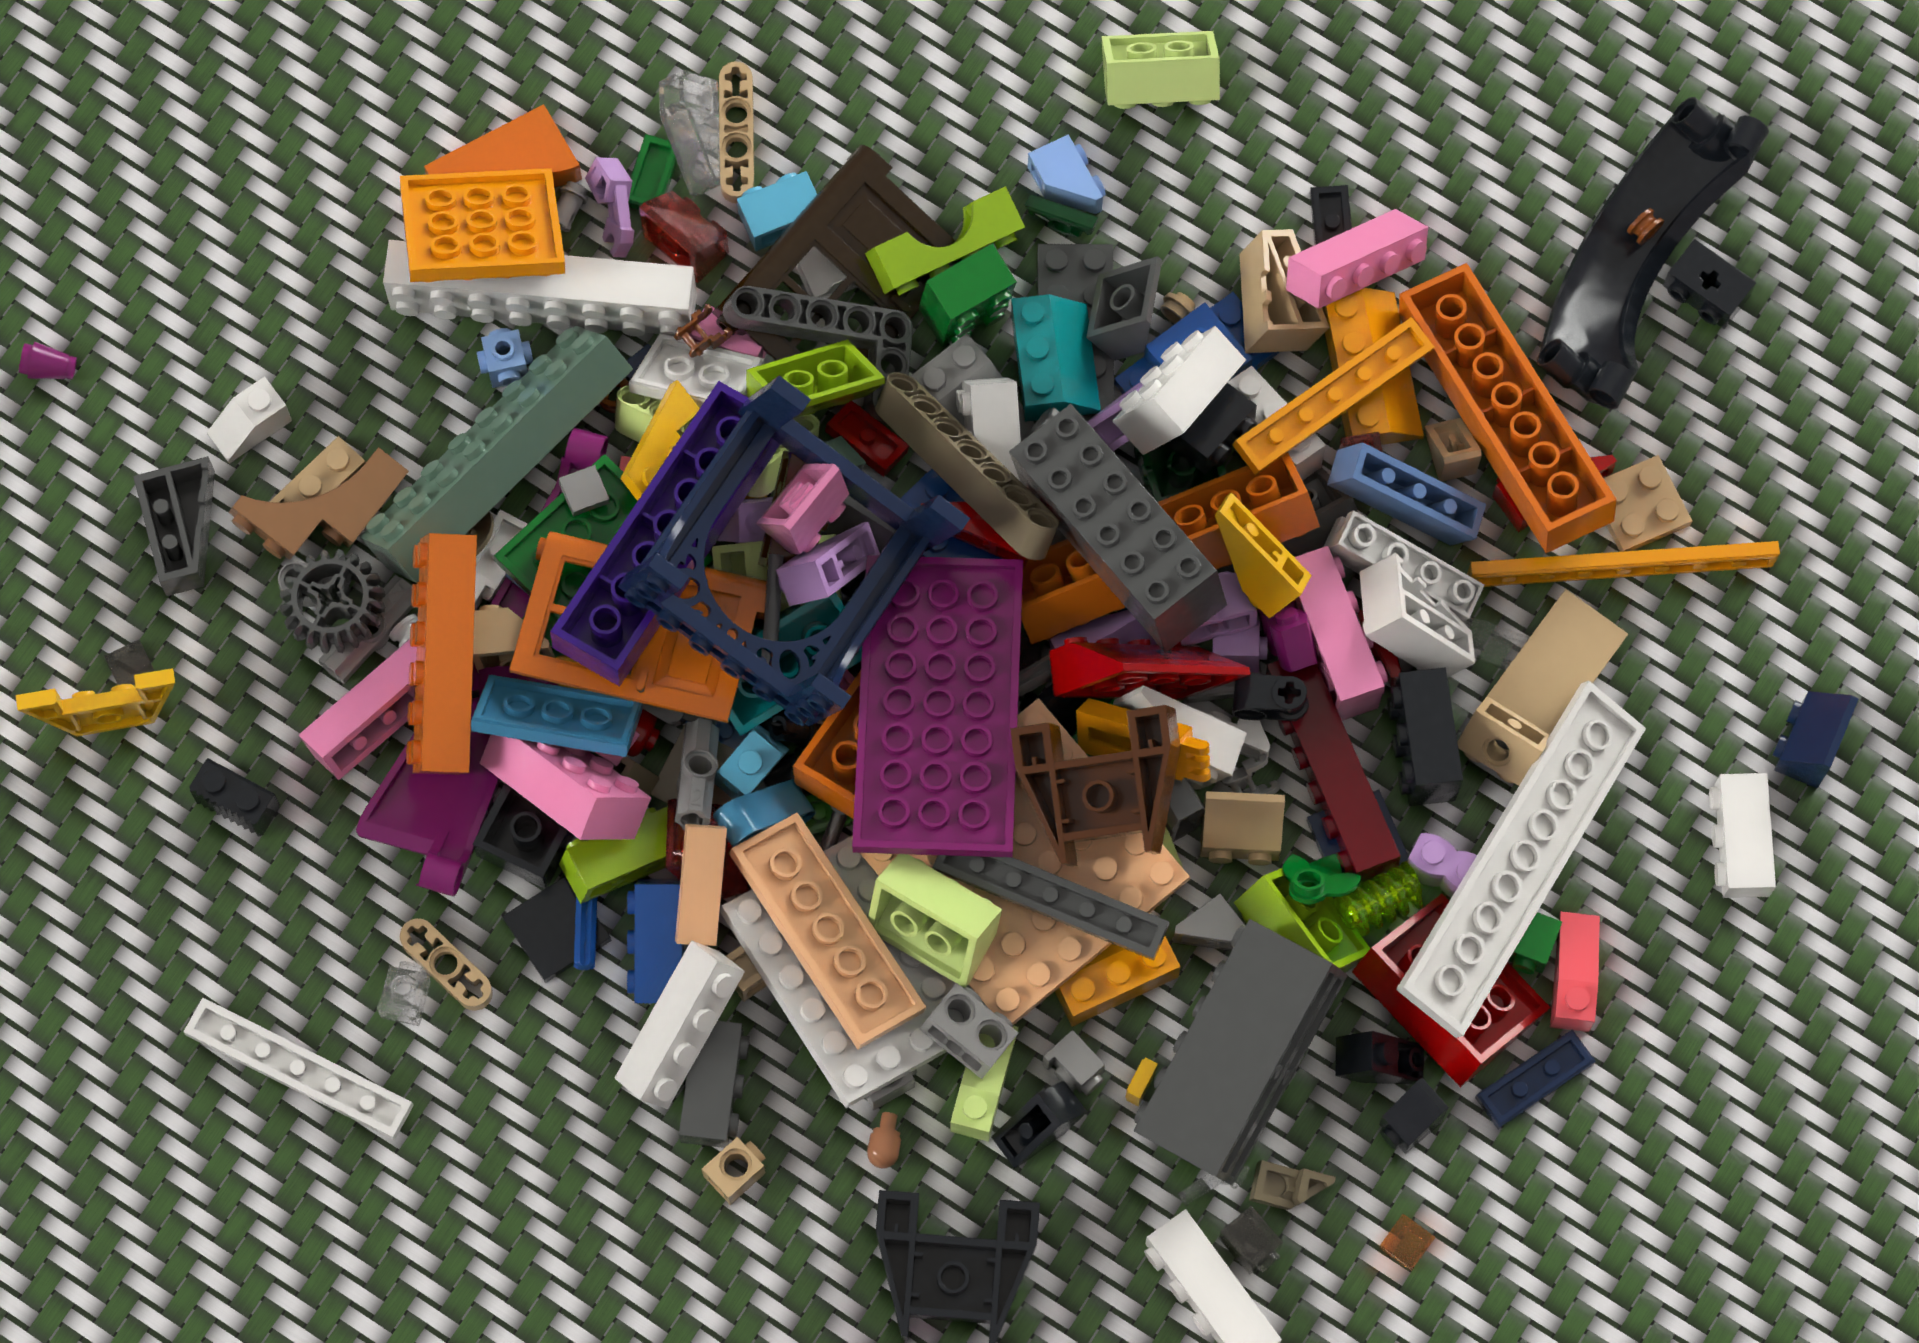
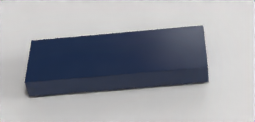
M1572 1029L1476 1094L1475 1098L1499 1130L1590 1068L1596 1061Z

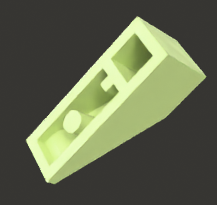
M1013 1026V1028L1018 1032L1019 1027ZM979 1034V1039L983 1045L990 1048L995 1047L994 1040L989 1035ZM1016 1037L982 1079L967 1067L965 1068L950 1122V1132L989 1142Z

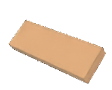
M685 824L675 942L677 944L689 945L691 940L706 946H716L727 834L725 826Z

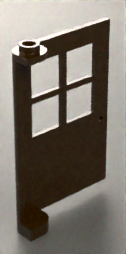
M860 145L712 313L718 318L716 323L723 331L729 327L733 331L732 335L735 333L742 336L747 334L754 342L762 346V349L775 361L797 355L801 352L796 346L802 339L793 338L789 342L781 335L735 328L728 324L723 316L724 303L742 286L775 290L781 282L796 294L810 296L788 275L814 246L847 276L828 299L837 300L853 282L879 307L906 312L905 314L911 320L919 311L926 282L931 279L929 274L917 279L919 284L917 288L900 296L896 289L884 294L865 253L906 232L917 241L931 247L950 246L955 240L886 177L893 167L868 146ZM962 259L949 264L950 267L959 263L960 261H962ZM736 300V306L741 313L751 314V307L746 301ZM816 312L811 317L814 324L821 318L824 320L823 316ZM885 324L886 334L894 339L898 335L897 329L890 324ZM857 348L868 359L869 350ZM835 406L829 407L828 409L831 411Z

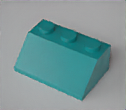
M1050 294L1011 298V318L1025 422L1038 420L1049 408H1055L1061 412L1070 404L1081 415L1098 414L1101 411L1093 347L1092 342L1086 338L1089 326L1087 304Z

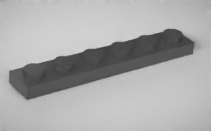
M938 855L933 865L934 870L1153 961L1169 926V921L1015 858Z

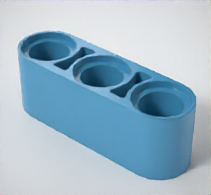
M794 779L732 799L721 806L713 814V818L718 826H725L727 828L726 838L731 846L734 847L797 812L804 823H806L816 814V811L800 787L794 783Z

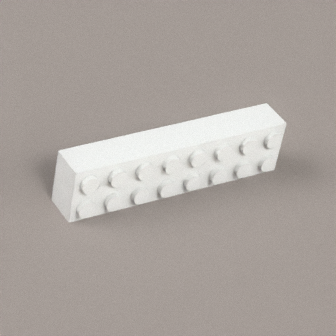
M389 240L383 278L391 310H396L397 313L405 316H416L418 313L434 314V316L441 319H454L456 316L471 317L473 320L482 323H490L494 319L509 320L511 324L517 326L542 323L547 324L550 328L559 330L568 329L569 326H578L596 333H604L607 329L621 330L624 334L630 336H643L645 333L674 336L678 327L681 326L682 328L691 321L690 315L695 312L697 299L694 268L691 266L564 255L565 274L410 282L406 241Z

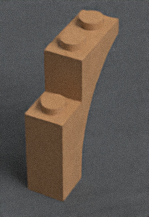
M378 447L356 474L325 494L311 499L285 503L266 502L241 495L228 513L234 517L232 523L248 535L252 532L257 534L265 541L262 544L263 547L279 559L285 556L290 560L317 525L324 529L321 533L331 543L338 547L343 543L349 548L409 471Z

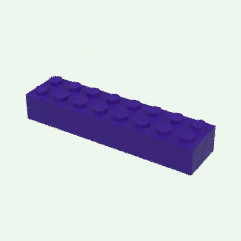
M720 381L717 382L550 631L553 649L617 686H621L660 627V624L656 620V614L646 607L642 609L630 603L624 596L626 592L617 586L628 572L641 564L739 422L742 415L738 411L748 399L747 396ZM770 438L713 522L705 544L704 559L780 446L773 438ZM696 540L693 542L692 547L696 546ZM687 555L686 564L682 565L681 563H679L677 568H689L693 570L694 562L691 559V557ZM690 579L686 581V583L680 591L674 594L675 596H677L678 598L680 597V595L690 582Z

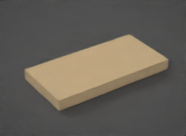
M1565 589L1487 696L1550 735L1580 684L1586 681L1593 683L1628 636V633Z

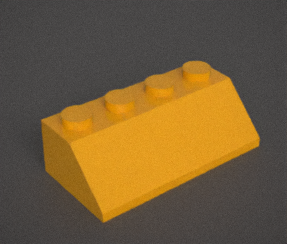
M1363 288L1322 307L1330 327L1325 332L1332 371L1341 367L1401 324L1395 292ZM1410 367L1341 415L1347 446L1363 442L1374 447L1423 439L1424 437Z

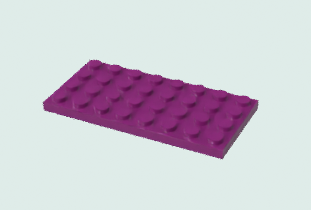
M867 555L866 574L879 555ZM921 557L862 644L852 840L853 853L1013 858L1016 768L1010 728H1016L1018 724L1023 560Z

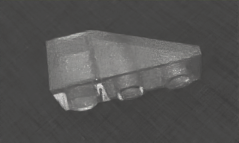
M686 70L679 71L659 81L660 118L689 194L696 197L720 186L718 81Z

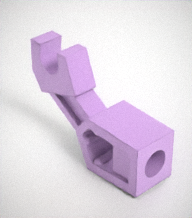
M595 157L585 180L597 203L608 204L609 217H607L602 238L604 242H614L610 250L613 257H626L633 245L634 229L631 228L628 204L632 180L618 158Z

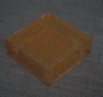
M1402 1214L1379 1248L1412 1271L1436 1237Z

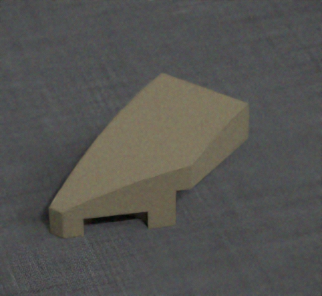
M1261 1160L1256 1165L1249 1201L1290 1210L1334 1184L1336 1177L1305 1168L1296 1170Z

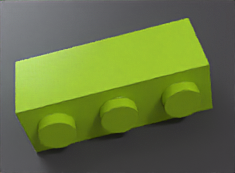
M670 806L658 811L654 807L649 808L645 812L635 839L580 840L577 838L566 846L559 865L577 899L582 904L681 862L684 832L680 824L675 822V815Z

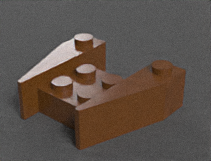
M1160 705L1128 710L1127 719L1131 751L1064 760L1060 726L1052 723H1042L1010 728L1016 771L1061 864L1078 866L1075 842L1142 833L1145 852L1161 854L1180 754V740L1175 708Z

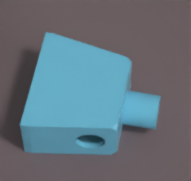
M759 724L748 734L716 772L714 784L732 799L752 793L790 749L780 741L773 740L770 733Z

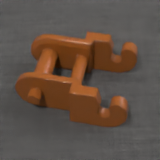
M710 304L704 307L705 310L703 312L698 309L691 314V321L682 328L680 326L676 329L677 332L674 338L676 340L683 339L690 347L689 356L691 358L697 355L701 356L703 351L710 346L716 349L733 334V331L727 327L723 335L719 332L714 336H708L699 326V323L711 314L713 308ZM694 330L704 339L698 344L689 335Z

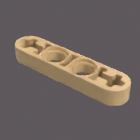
M734 61L723 66L719 74V142L721 192L727 201L736 204L737 198L742 197L745 191L754 187V114L752 72L746 64ZM734 74H739L742 80L740 81V96H733L731 80ZM740 107L746 111L747 117L740 123H732L726 118V113L731 108ZM732 142H742L748 148L746 154L739 158L729 156L726 149ZM733 168L741 170V182L744 184L741 186V191H733V186L731 185L734 182Z

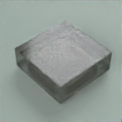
M140 640L134 641L104 656L118 685L132 684L135 687L134 675L155 671Z

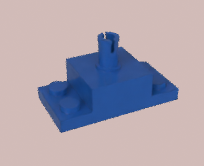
M1231 292L1211 308L1204 302L1145 346L1144 357L1115 377L1114 385L1124 394L1140 383V379L1154 366L1159 367L1164 362L1161 355L1172 344L1178 342L1181 345L1196 330H1199L1202 334L1214 326L1222 332L1246 359L1231 379L1250 366L1257 370L1279 354V352L1245 353L1242 302L1234 292Z

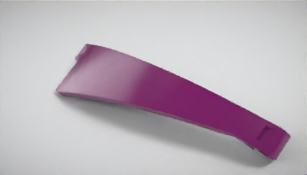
M578 428L571 430L565 456L561 458L557 483L541 512L562 493L559 485L560 477L590 467L604 454L606 455L608 447L607 436ZM505 577L491 604L499 605L502 608L508 607L522 619L525 615L530 596ZM474 662L472 691L479 689V674ZM480 697L472 698L471 720ZM471 731L469 773L460 775L413 773V765H407L406 744L360 816L356 828V833L359 837L426 855L419 882L416 884L418 887L453 897L458 892L474 852L472 844L488 816L501 779L480 764L490 734ZM414 733L409 741L414 740Z

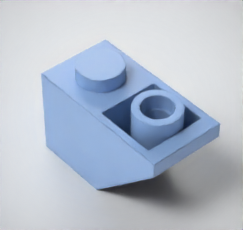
M1069 134L1028 153V169L1044 199L1093 214L1102 211L1103 196L1106 195L1104 186L1097 175L1091 176L1086 167L1088 159L1084 149L1080 144L1074 145Z

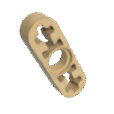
M418 918L412 919L403 925L400 931V941L406 953L464 1008L477 1011L485 1008L490 1003L493 990L488 978L428 921ZM415 930L420 934L424 930L427 931L424 935L426 941L431 947L435 948L430 955L420 943H415L413 946L410 945L412 942L411 932ZM438 942L442 944L441 946L436 947ZM446 954L454 956L457 959V967L454 972L443 975L436 971L435 963L440 956ZM429 955L427 960L423 959V957ZM465 969L470 971L464 974V976L471 985L483 984L480 988L483 995L479 999L475 996H471L469 999L465 998L468 992L459 981ZM457 981L455 987H452V986L450 985V984H452V983H454V982Z

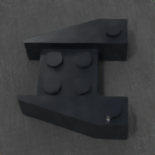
M879 1190L876 1236L902 1341H908L910 1318L990 1324L989 1343H997L1036 1250L1040 1203L1000 1200L997 1240L917 1233L919 1193Z

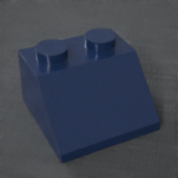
M1808 691L1802 703L1795 700L1786 722L1793 724L1788 737L1780 735L1772 756L1779 758L1774 771L1818 788L1832 766L1859 698L1852 695Z

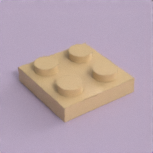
M1659 455L1604 478L1617 499L1615 520L1606 526L1620 552L1633 551L1691 525L1692 519Z

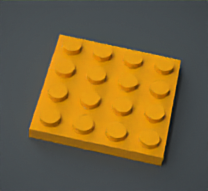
M551 168L400 176V193L410 282L565 274V258Z

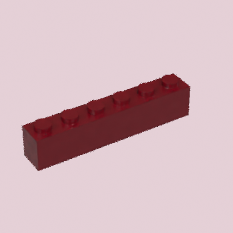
M1278 661L1267 664L1266 675L1294 676L1302 680L1306 686L1309 702L1307 713L1297 721L1278 720V724L1283 735L1287 736L1290 734L1295 745V748L1291 749L1297 768L1299 770L1305 769L1310 782L1306 783L1313 804L1317 805L1320 803L1322 810L1326 814L1325 817L1321 818L1322 825L1329 840L1336 838L1341 851L1337 852V857L1342 872L1358 874L1361 876L1362 882L1397 869L1401 855L1317 663L1294 672L1282 669ZM1288 694V699L1285 700V703H1292L1296 695Z

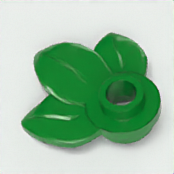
M1292 854L1283 864V875L1290 882V896L1295 901L1305 905L1319 903L1326 897L1348 895L1356 890L1361 882V876L1358 874L1342 873L1336 854H1331L1311 863H1308V861L1300 856Z

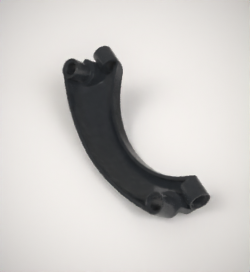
M1690 97L1676 108L1670 119L1638 156L1586 233L1564 277L1549 316L1540 353L1537 357V364L1563 388H1573L1586 401L1608 409H1617L1639 370L1635 355L1636 329L1642 307L1655 278L1672 251L1694 223L1717 199L1748 172L1769 133L1767 126L1754 117L1743 115L1738 118L1734 125L1725 115L1715 116L1696 97ZM1652 208L1655 211L1654 217L1656 219L1662 218L1664 224L1651 239L1639 245L1636 242L1637 236L1635 234L1629 235L1627 229L1642 212Z

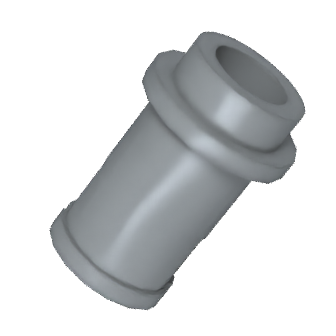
M568 181L566 186H561L559 190L561 196L557 202L560 230L564 232L570 231L581 204H586L588 201L586 197L588 190L572 181Z

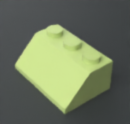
M1213 31L1102 36L1104 82L1108 105H1114L1120 109H1129L1135 107L1136 104L1151 103L1157 107H1167L1173 105L1174 102L1189 101L1193 105H1205L1210 103L1211 100H1220V58Z
M898 854L875 881L868 919L882 940L965 988L971 982L996 936L1002 909L994 905L990 900L982 898L963 887L956 880L948 878L927 866L922 860L916 859L909 854Z

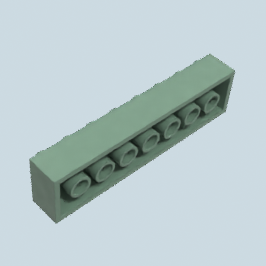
M578 326L565 330L557 337L556 345L547 354H542L534 359L529 366V371L520 380L510 383L503 390V397L496 404L481 411L475 419L476 423L466 433L456 436L449 443L448 450L438 460L431 461L422 469L421 477L412 486L405 487L399 491L393 499L394 503L384 513L377 514L367 523V530L359 537L388 570L417 583L419 581V568H413L414 545H418L420 538L429 533L466 535L633 368L607 336Z

